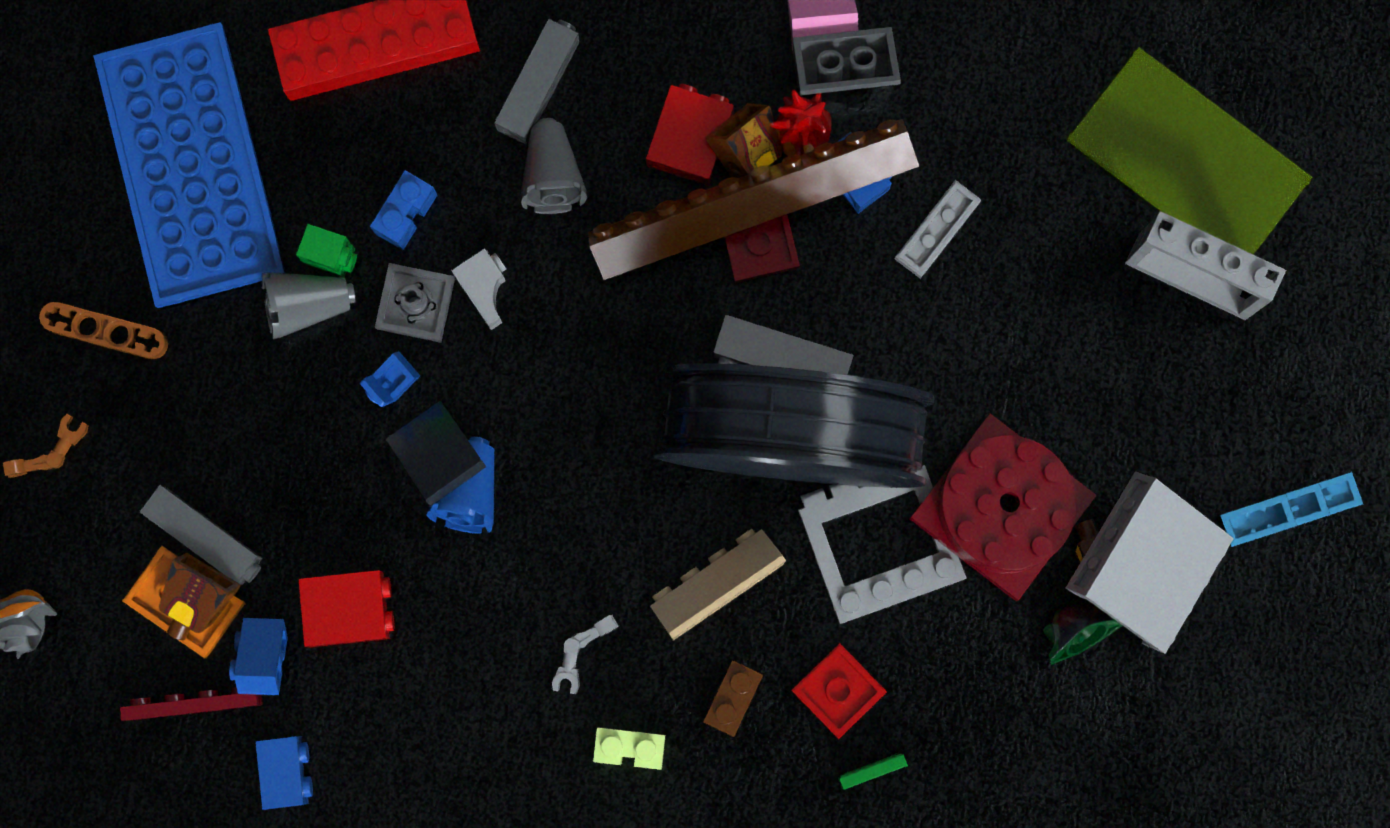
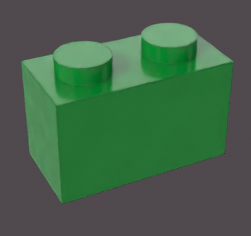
M307 224L296 254L306 267L334 277H345L347 272L351 273L357 260V254L354 253L355 248L346 236Z

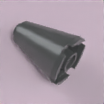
M543 118L531 127L520 194L521 204L525 209H527V205L533 206L535 213L557 214L571 211V204L579 201L581 206L585 203L587 191L564 126L553 118Z
M265 272L261 275L262 289L267 291L264 303L272 339L284 337L349 311L350 303H355L353 284H347L345 277Z

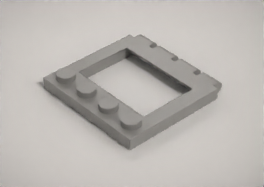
M925 465L915 473L926 478V485L923 487L858 488V486L832 484L829 485L832 495L831 499L827 500L823 488L800 496L804 508L799 510V514L839 624L967 579L959 557L933 537L937 554L848 586H844L822 523L915 490L918 501L921 504L933 488Z

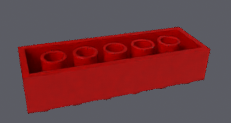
M377 0L268 29L283 91L290 101L480 51L467 0Z

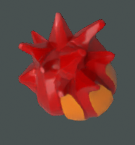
M792 90L793 98L783 97L784 106L778 109L780 113L776 121L772 122L770 126L776 128L781 148L787 156L794 154L803 155L813 151L823 143H828L831 132V115L824 108L825 102H822V93H816L811 99L801 97L796 90Z

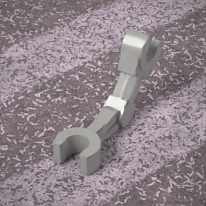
M613 615L605 617L594 624V627L585 632L578 633L565 641L562 667L558 668L553 679V691H559L561 681L568 679L572 684L570 694L577 693L580 682L578 669H575L579 650L595 638L601 637L619 627Z

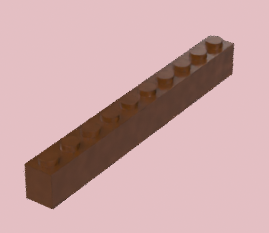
M903 119L897 121L887 120L880 123L877 128L867 132L857 131L851 133L842 141L833 144L823 143L809 153L790 155L784 158L781 163L770 167H757L750 174L740 178L730 177L724 179L718 186L707 190L696 189L682 199L663 201L654 209L643 213L641 211L633 212L627 215L624 220L613 224H600L593 231L588 232L589 246L603 280L914 169L919 167V163Z

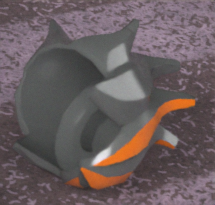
M25 589L0 599V649H3L4 652L17 651V659L22 654L35 650L45 629V616L57 615V612L50 604L44 601V598L39 593Z

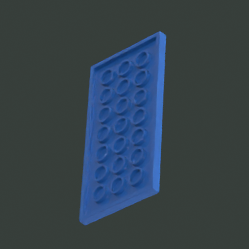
M219 22L93 55L155 307L161 308L262 281L261 275L265 272L286 273L223 24Z

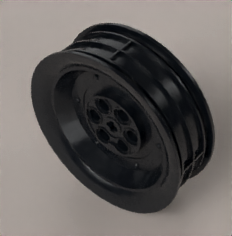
M719 363L677 364L663 368V377L673 382L666 385V390L669 392L668 406L663 411L666 424L664 436L660 439V442L665 444L666 448L654 450L653 456L656 459L712 471L811 483L884 488H915L926 485V478L915 473L921 470L923 466L921 463L928 412L922 407L934 404L935 397L931 393L882 380L795 368Z

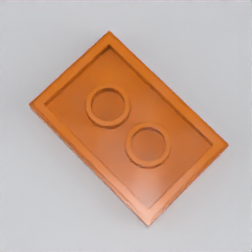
M161 546L123 599V602L167 632L173 619L159 610V604L170 565L179 556L166 547ZM234 595L210 627L201 633L190 630L187 638L179 641L203 658H207L245 602Z

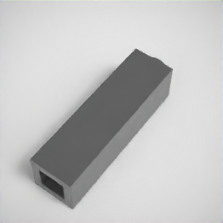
M548 19L495 121L497 131L524 144L528 143L531 127L542 116L580 42L578 33L575 32L576 28L563 20H558L556 23Z
M159 485L140 511L149 520L241 585L245 581L250 583L259 573L261 566L258 564L262 560L261 556L168 488Z

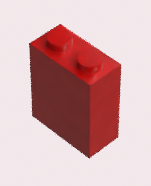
M679 84V87L671 85L646 157V165L709 186L718 157L705 137L733 115L734 105L729 104V99L717 94H711L710 97L698 94L696 88L686 84Z
M377 570L299 579L305 647L390 639L389 631H394L395 625L393 611H387L386 598L391 597V583L389 577L384 578V572Z

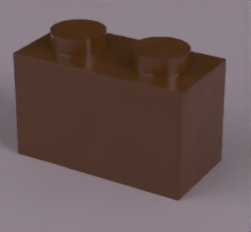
M732 660L703 722L734 737L763 675Z

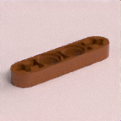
M59 302L46 304L40 312L39 319L42 326L58 335L148 359L160 358L168 349L167 337L161 331L149 326ZM60 310L59 314L65 318L72 319L71 326L60 321L56 322L55 326H53V321L49 320L50 314H56ZM88 317L94 318L97 323L95 332L91 335H83L79 329L81 321ZM118 326L126 327L129 333L127 340L121 344H115L111 338L112 331ZM136 335L147 340H151L152 336L155 335V340L160 342L158 348L152 347L151 351L148 352L147 346L135 342Z

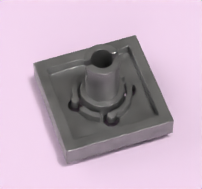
M389 263L375 328L377 330L441 342L455 277ZM419 283L423 284V290L418 289L421 288V285ZM395 298L397 302L401 300V304H396ZM431 302H434L436 304V309L433 311H431V309L434 307V305ZM407 319H409L410 321L416 320V322L410 324L408 323Z

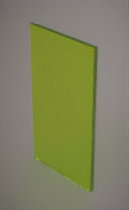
M1141 48L1133 52L1130 60L1074 132L1069 134L1067 139L1073 146L1161 212L1251 254L1256 252L1312 179L1311 175Z

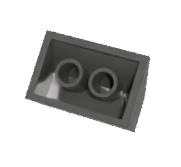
M892 27L793 38V62L797 89L800 95L901 84Z

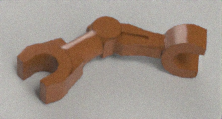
M66 414L61 419L57 434L60 439L53 451L51 450L48 455H41L35 459L3 462L5 476L13 478L25 475L30 471L60 468L70 446H75L87 434L88 425L82 422L79 429L72 432L69 430V424L73 417Z

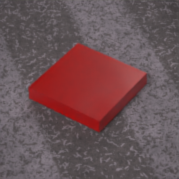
M840 643L791 690L838 739L887 693Z

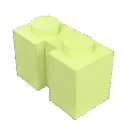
M598 727L593 762L621 765L622 757L635 758L634 767L661 770L666 735Z

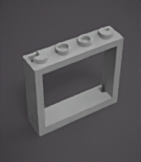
M1161 211L1139 233L1125 264L1243 320L1248 319L1273 300L1286 272L1285 269ZM1162 220L1172 224L1169 232L1162 228L1158 229ZM1268 269L1273 271L1271 275H1269L1267 278L1265 277L1268 272ZM1242 290L1252 294L1247 299L1240 297Z

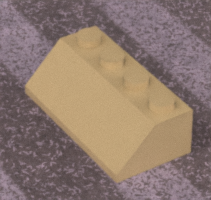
M750 529L736 539V542L739 544L737 547L729 552L725 548L719 550L708 558L711 564L705 569L699 571L697 567L693 568L680 578L683 584L673 591L667 586L652 597L655 603L650 607L673 641L784 565L786 562L785 558L762 529L756 534L753 529Z

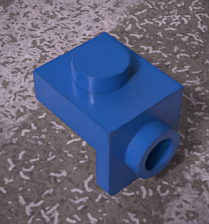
M398 351L393 353L373 375L365 377L360 382V385L365 389L367 397L380 407H384L396 402L420 375Z

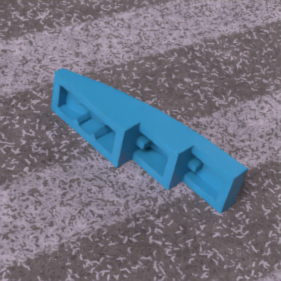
M1351 472L1222 514L1221 518L1226 533L1234 538L1231 542V547L1362 505L1363 501Z

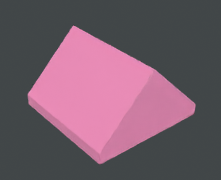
M787 0L792 49L793 38L858 31V12L855 0Z

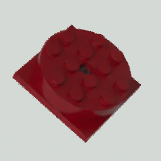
M989 414L910 517V520L1004 593L1018 601L1048 560L1064 545L1073 526L1094 500L1096 494L1071 476L1060 459L1048 448L1031 439L1020 437L992 414ZM1013 496L1011 498L1013 511L1007 512L1003 510L1000 505L1001 497L1009 498Z

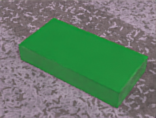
M897 753L841 774L838 780L841 788L845 790L908 765L904 754Z

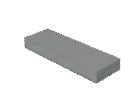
M955 180L899 251L895 260L921 279L976 209L981 199Z

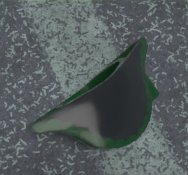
M1074 600L1063 604L1055 612L1053 623L1043 629V633L1053 645L1049 653L1050 664L1052 665L1085 651L1123 625L1090 602Z

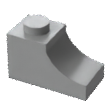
M484 248L451 271L492 330L502 323L496 309V295L499 286L506 281L502 274L506 268L496 253L490 256Z

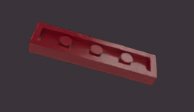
M236 687L231 688V695L218 696V690L197 692L198 698L185 700L184 694L165 695L164 702L151 704V697L130 699V706L120 707L121 721L263 705L262 695L238 694Z

